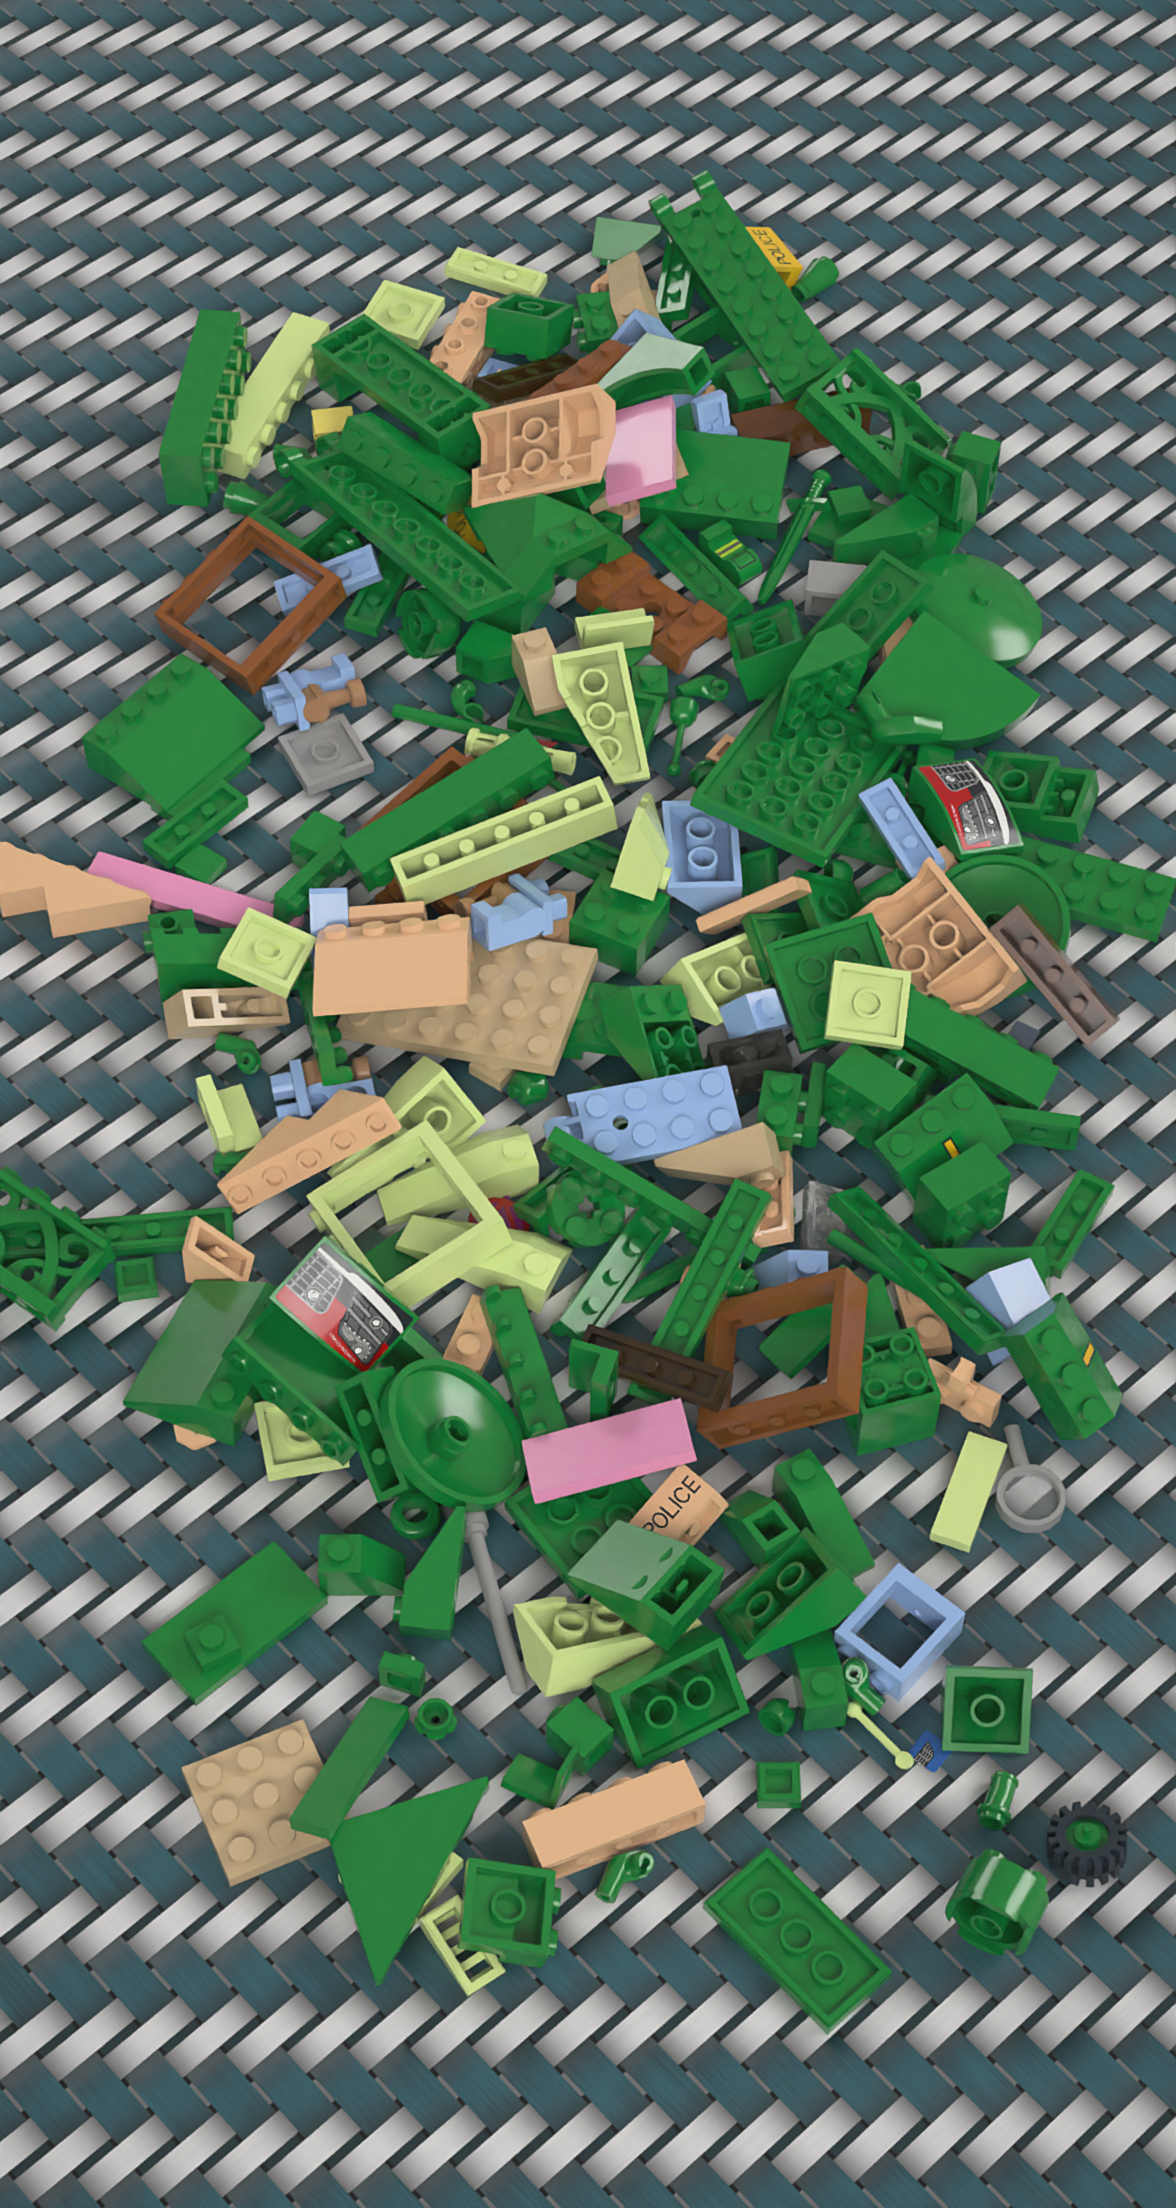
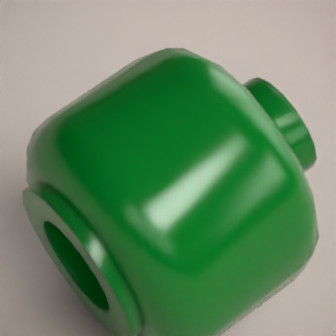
M517 1070L510 1077L507 1088L508 1095L511 1099L517 1098L522 1105L528 1106L547 1098L549 1083L544 1074Z

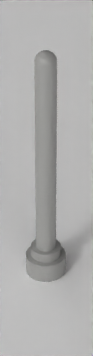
M467 1512L464 1542L468 1543L510 1690L515 1695H523L527 1690V1683L484 1539L487 1536L486 1530L489 1528L486 1512Z

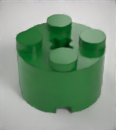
M986 1849L982 1852L981 1856L973 1858L967 1864L946 1905V1918L950 1922L953 1917L960 1925L957 1933L966 1942L984 1952L1003 1956L1005 1950H1016L1014 1956L1021 1955L1027 1950L1048 1907L1049 1897L1045 1890L1048 1881L1038 1871L1026 1870L1008 1861L1000 1852Z

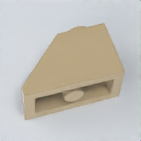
M546 627L512 635V666L534 716L568 708L558 691L552 655L557 654V651Z

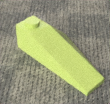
M623 642L552 655L558 691L614 786L650 779Z
M645 792L636 808L610 887L654 901L658 888L666 889L672 869L665 867L670 852L651 793Z
M746 933L680 959L660 980L662 985L681 984L687 999L690 1016L714 1026L724 1024L719 1007L745 994L766 990L772 985H764Z

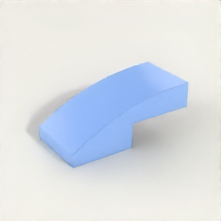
M719 389L690 400L696 431L738 436L737 429L730 423L725 392Z

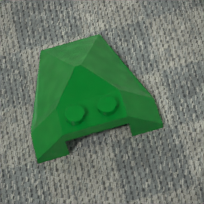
M541 493L489 503L472 508V505L463 508V515L477 540L483 542L489 561L494 562L498 569L523 588L521 593V600L523 602L552 589L553 572L556 566L589 551L604 564H607L631 553L633 548L610 527L589 513Z

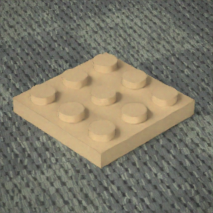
M303 1719L181 1768L184 1780L230 1887L330 1846L327 1839L292 1830L290 1826V1816L324 1766Z

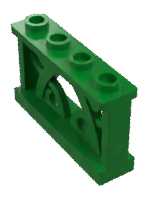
M857 347L816 383L814 382L809 386L795 405V408L891 502L900 495L899 487L902 470L900 463L903 458L904 444L908 439H914L918 444L940 456L944 454L952 443V439L945 431L929 418L918 404L913 402L893 380L889 379ZM845 374L852 379L849 385L850 393L847 392L843 385V376ZM834 384L838 395L829 397L824 391ZM858 407L887 413L892 439L883 435H868L861 428L862 417Z
M4 1165L0 1169V1191L10 1195V1201L6 1205H0V1231L22 1226H41L45 1241V1260L25 1258L14 1262L7 1268L3 1267L2 1264L6 1257L7 1246L5 1238L0 1232V1293L56 1332L66 1320L64 1316L104 1268L116 1259L110 1246L112 1240L99 1228L94 1226L90 1230L82 1225V1219L70 1208L63 1206L60 1210L51 1204L52 1199L39 1187L33 1186L30 1189L22 1184V1178L14 1170ZM24 1204L30 1209H21V1205ZM57 1228L65 1232L67 1235L59 1238ZM83 1245L89 1250V1257L82 1266L73 1269L61 1267V1261L70 1263L80 1258L79 1255H71L69 1253L72 1246ZM37 1268L43 1270L42 1274L33 1270L35 1275L30 1281L22 1279V1274L26 1269ZM58 1277L70 1279L56 1297L51 1300L50 1298L56 1287Z

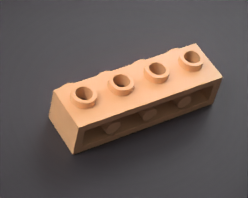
M475 291L471 292L465 303H460L455 320L452 324L449 323L446 326L439 346L435 345L430 355V362L469 390L472 389L474 379L477 378V375L495 350L494 348L484 347L487 307L500 300L499 298Z

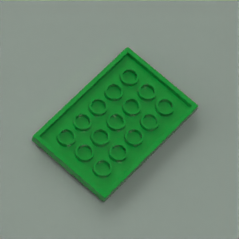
M781 679L694 792L690 806L720 819L741 831L756 836L775 847L794 854L809 863L824 868L864 811L859 802L858 794L879 784L882 778L892 771L908 745L891 746L877 743L870 736L872 727L868 720L846 708H840L826 714L822 718H816L804 723L796 729H790L774 735L772 729L787 681Z

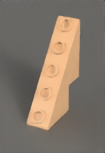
M0 842V906L3 917L47 909L53 938L148 921L147 915H151L149 905L152 900L143 890L128 888L115 883L109 878L98 877L81 871L76 866L64 865L50 860L42 854H33L16 848L11 843Z
M339 1089L309 1120L286 1116L216 1185L236 1214H240L399 1131L402 1126L383 1097Z

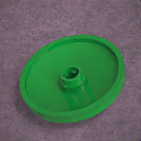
M956 553L933 557L917 569L916 572L927 578L934 586V589L910 614L913 624L925 610L1005 669L1020 664L1032 653L1042 633V616L1039 606L1030 591L1013 574L986 559Z
M992 854L966 860L945 873L946 877L988 929L1018 904L1023 903L1066 954L1071 936L1068 903L1060 886L1041 867L1023 858ZM1022 969L1021 971L1028 981L1005 999L1025 994L1036 988V985Z
M438 1358L414 1361L405 1366L389 1381L380 1401L379 1417L382 1434L395 1463L409 1481L434 1501L449 1508L455 1509L457 1506H465L467 1512H482L497 1507L518 1489L526 1472V1461L522 1441L525 1440L512 1409L488 1381L461 1364Z

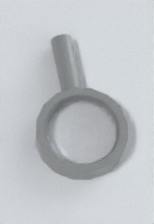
M1017 1424L1008 1425L1004 1428V1433L1013 1468H1010L1000 1478L995 1492V1508L1000 1518L1015 1530L1023 1533H1040L1049 1530L1060 1521L1064 1512L1066 1489L1060 1478L1050 1469L1029 1463L1020 1426Z

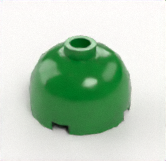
M419 588L406 591L398 600L396 618L402 617L403 628L397 629L404 649L412 658H422V660L434 658L447 653L456 644L461 630L462 618L428 589Z

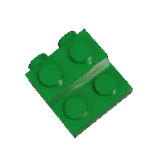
M469 1857L465 1864L457 1948L498 1954V1962L542 1968L548 1956L554 1957L557 1948L558 1930L551 1929L552 1914H558L561 1902V1888L555 1887L556 1871Z

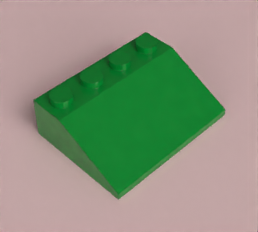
M676 429V444L689 475L677 479L676 488L673 490L641 498L639 506L640 523L651 525L661 514H664L677 528L703 531L720 520L725 519L733 526L732 533L734 535L777 540L791 443Z
M181 653L81 738L89 768L147 804L153 803L159 808L160 812L166 815V812L237 750L240 748L244 749L265 731V725L207 668Z
M194 1280L125 1396L123 1406L235 1447L255 1411L254 1403L260 1402L262 1396L258 1389L244 1376L236 1374L221 1355L236 1335L239 1336L272 1302L269 1296L278 1286L267 1282Z

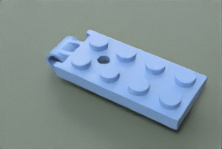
M727 1065L567 1095V1102L571 1107L573 1117L559 1116L543 1123L546 1140L556 1126L620 1165L653 1160L742 1129ZM617 1118H623L627 1121L628 1126L623 1130H618L613 1126V1121Z

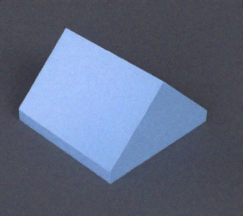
M1031 1258L988 1272L965 1288L1007 1331L1051 1299ZM1006 1347L987 1353L993 1366L1012 1358Z

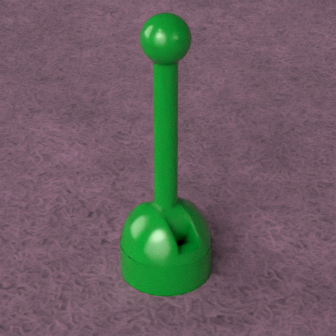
M688 697L675 698L671 701L670 720L678 727L672 763L667 767V772L672 777L679 776L682 770L679 760L684 730L692 726L698 717L699 705L695 700Z
M905 751L901 756L902 763L897 773H889L880 781L881 783L892 778L904 798L907 794L908 783L903 775L908 765L915 761V754L912 751Z

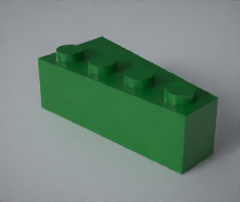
M295 927L301 931H304L303 927ZM150 928L162 1009L163 1002L185 989L259 987L217 968L219 958L235 932V928H220L218 934H199L198 928H182L181 934H165L164 928ZM310 957L302 972L311 970ZM298 980L292 990L299 989Z

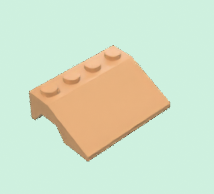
M593 384L473 413V422L481 438V465L472 469V508L534 493L545 495L601 482L616 434V402L598 384Z
M931 857L924 860L917 876L896 893L874 899L851 917L854 918L872 912L892 969L911 971V983L916 986V991L929 998L930 996H936L945 1000L951 1006V1010L963 1016L965 1014L976 1016L997 1005L1028 981L1018 965Z
M448 914L439 917L437 920L428 921L412 917L392 924H384L382 921H369L357 927L332 924L319 930L315 943L313 1016L468 1004L471 988L469 962H475L470 917L460 918L459 915Z

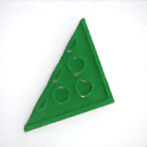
M487 1776L343 1820L331 1840H328L375 1986L383 1984L397 1953L401 1951L426 1900L430 1898L455 1847L459 1845L480 1801L488 1792L489 1780Z

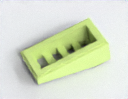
M457 1894L420 1918L418 1924L468 1997L506 1972L501 1962H498L496 1954L477 1952L460 1964L455 1956L465 1949H458V1944L450 1949L446 1943L448 1939L459 1933L462 1900ZM455 1915L459 1922L440 1933L436 1926ZM485 1959L489 1967L469 1979L465 1971Z

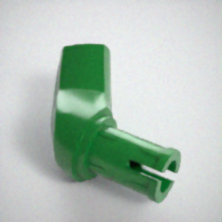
M876 690L865 693L856 701L857 706H859L872 727L870 736L879 744L891 746L934 744L939 742L942 737L943 727L941 719L915 715H891L882 703Z

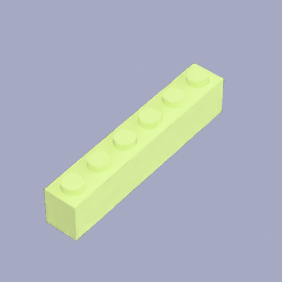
M295 312L291 314L245 383L243 396H238V416L236 420L231 421L230 444H225V464L223 469H218L219 472L245 480L250 470L258 466L265 447L273 443L277 429L281 423H285L288 420L292 406L296 401L301 400L305 386L310 379H314L317 375L311 345L330 334L329 323Z
M600 776L390 858L396 882L405 902L424 901L426 905L618 829L614 805Z

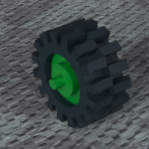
M1080 1801L1073 1802L1072 1811L1066 1805L1059 1809V1816L1054 1814L1051 1817L1050 1825H1048L1047 1859H1050V1867L1053 1871L1058 1869V1877L1062 1880L1071 1875V1884L1076 1886L1079 1885L1080 1879L1086 1880V1887H1094V1879H1099L1101 1885L1108 1883L1109 1875L1115 1879L1120 1874V1868L1124 1869L1126 1863L1127 1828L1125 1822L1121 1823V1816L1117 1812L1110 1816V1807L1104 1804L1100 1810H1096V1802L1088 1801V1808H1081Z

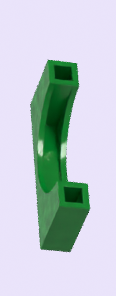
M646 333L597 384L616 402V410H620L664 395L686 394L695 396L716 373L704 347ZM602 476L599 483L545 495L570 506L587 510L606 490V482Z

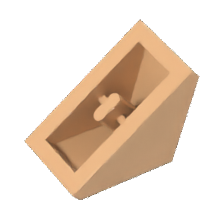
M199 1217L191 1218L182 1249L186 1282L193 1283L194 1280L248 1282L255 1255Z

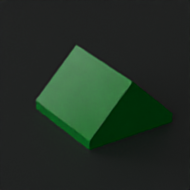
M946 1665L940 1691L942 1751L1028 1754L1033 1669Z

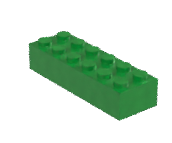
M200 309L158 454L167 504L208 507L211 494L217 493L218 469H223L225 464L224 447L225 444H230L231 421L237 419L238 396H243L244 374L249 373L251 368V353L246 352L245 349L248 332L247 327L242 326L240 312Z

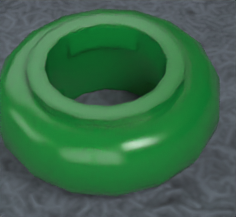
M410 1492L400 1496L394 1502L390 1510V1522L393 1529L401 1537L409 1540H422L431 1536L438 1529L441 1522V1509L436 1501L424 1493ZM412 1509H420L427 1514V1517L421 1522L412 1523L407 1521L404 1515Z

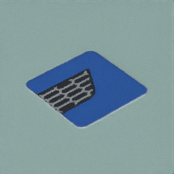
M928 1730L920 1736L908 1751L916 1762L931 1773H935L953 1752L942 1751L941 1739Z

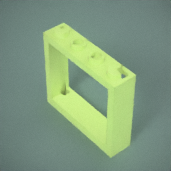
M427 1120L306 1195L313 1208L308 1215L319 1233L327 1230L330 1237L358 1263L365 1266L409 1308L513 1242L502 1217ZM428 1156L478 1221V1224L384 1283L335 1214Z

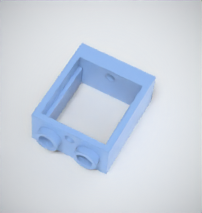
M898 1563L835 1631L834 1643L840 1662L843 1664L845 1660L852 1657L862 1659L867 1664L872 1687L883 1695L889 1694L899 1702L960 1635L965 1612ZM889 1598L935 1631L901 1669L856 1636V1633Z

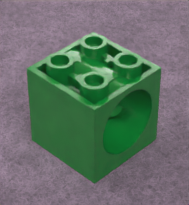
M914 1327L864 1339L859 1414L842 1418L857 1456L934 1437L941 1392Z

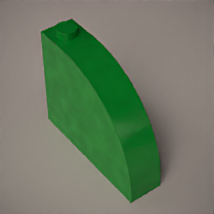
M924 610L856 697L853 709L857 711L856 714L867 720L859 706H857L856 701L865 693L876 690L882 703L891 715H915L941 719L943 734L939 742L934 743V745L956 751L987 744L1011 731L1034 708L1040 694Z

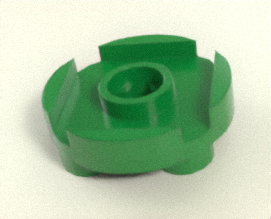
M575 1169L563 1174L558 1179L559 1181L555 1184L554 1189L550 1190L546 1201L547 1218L556 1234H561L564 1239L570 1241L567 1243L578 1248H591L608 1242L614 1235L620 1232L624 1226L625 1205L616 1198V1193L604 1186L602 1188L592 1186L582 1178L583 1173ZM584 1198H587L593 1205L594 1211L591 1212V1218H587L585 1212H579L578 1205L584 1202Z

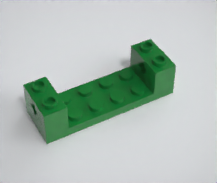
M363 314L311 345L319 388L338 402L343 401L360 390L418 433V439L421 444L461 469L466 468L481 458V438L473 422V413L491 409V405L367 315Z

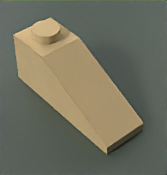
M633 251L607 265L610 302L618 327H621L635 308L661 321L638 253Z
M261 987L185 989L163 1002L169 1040L207 1038L218 1036L220 1032L232 1034L290 1023L286 998Z
M763 1122L654 1159L655 1167L668 1177L730 1186L736 1178L762 1189L774 1184L775 1179L786 1176L775 1132Z

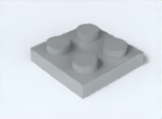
M344 713L328 718L321 724L320 722L310 725L311 729L304 731L298 729L278 737V747L307 796L374 772L373 760Z

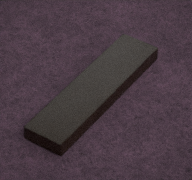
M563 353L474 379L472 391L495 403L531 394L576 364L578 360Z
M588 1324L581 1340L619 1351L618 1379L676 1399L681 1398V1401L716 1413L719 1412L734 1377L728 1370L592 1324Z

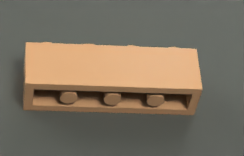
M683 1759L673 1764L667 1761L657 1764L647 1774L637 1778H620L614 1781L608 1789L591 1794L586 1792L573 1797L568 1804L553 1810L543 1808L535 1811L527 1820L522 1821V1840L534 1867L555 1870V1880L609 1860L616 1855L632 1851L704 1823L706 1804L685 1760Z

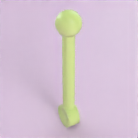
M850 1701L847 1715L851 1718H857L895 1756V1763L899 1768L905 1770L911 1768L914 1763L913 1756L908 1752L901 1751L862 1712V1707L857 1702Z

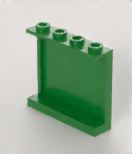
M272 1301L239 1336L236 1335L231 1340L221 1356L228 1362L229 1367L236 1374L244 1376L251 1382L267 1402L275 1404L289 1417L294 1427L306 1432L315 1440L325 1455L337 1460L344 1466L357 1453L360 1446L353 1439L334 1386L358 1375V1373L323 1346ZM411 1328L373 1370L393 1366L397 1374L414 1361L427 1358L442 1359L444 1356Z

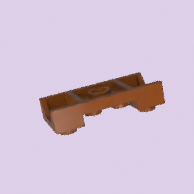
M633 551L607 564L601 563L576 583V602L591 613L602 606L611 612L644 608L645 613L655 612L659 614V616H653L654 628L651 646L654 649L650 655L662 664L667 665L669 669L678 675L684 671L693 651L711 636H715L721 641L726 638L727 617L702 600L694 605L649 573L650 563Z

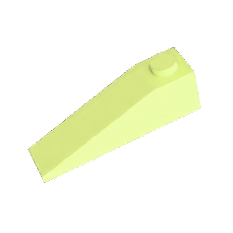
M424 1055L395 1082L384 1097V1100L402 1128L333 1164L327 1174L333 1179L425 1120L429 1122L449 1150L465 1142L486 1120L445 1068ZM424 1157L407 1169L411 1167L416 1169L424 1165L429 1157ZM393 1178L389 1179L388 1181H386V1182L383 1183L382 1185L378 1186L377 1188H379V1187H381V1186H383V1185H385V1184H387V1183L393 1181Z
M519 1125L480 1133L450 1150L487 1199L492 1197L502 1198L506 1195L510 1196V1198L524 1195L539 1184V1163L529 1134ZM432 1161L377 1190L387 1226L407 1222L412 1215L429 1217L467 1208Z
M412 1215L395 1249L418 1260H422L477 1224ZM507 1228L513 1242L458 1278L482 1289L493 1285H498L500 1291L520 1287L527 1309L540 1314L572 1253V1248L536 1232Z
M547 1597L514 1604L513 1614L526 1671L545 1697L584 1689L592 1685V1679L658 1647L656 1643L593 1597L590 1599V1604L567 1603L566 1597ZM697 1618L686 1632L702 1625L701 1621Z

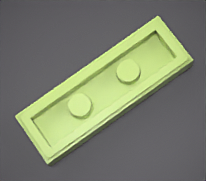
M457 247L444 267L446 277L505 295L515 292L539 297L547 284V274L460 247Z
M970 1431L968 1432L931 1530L930 1540L968 1553L970 1552L1008 1444Z

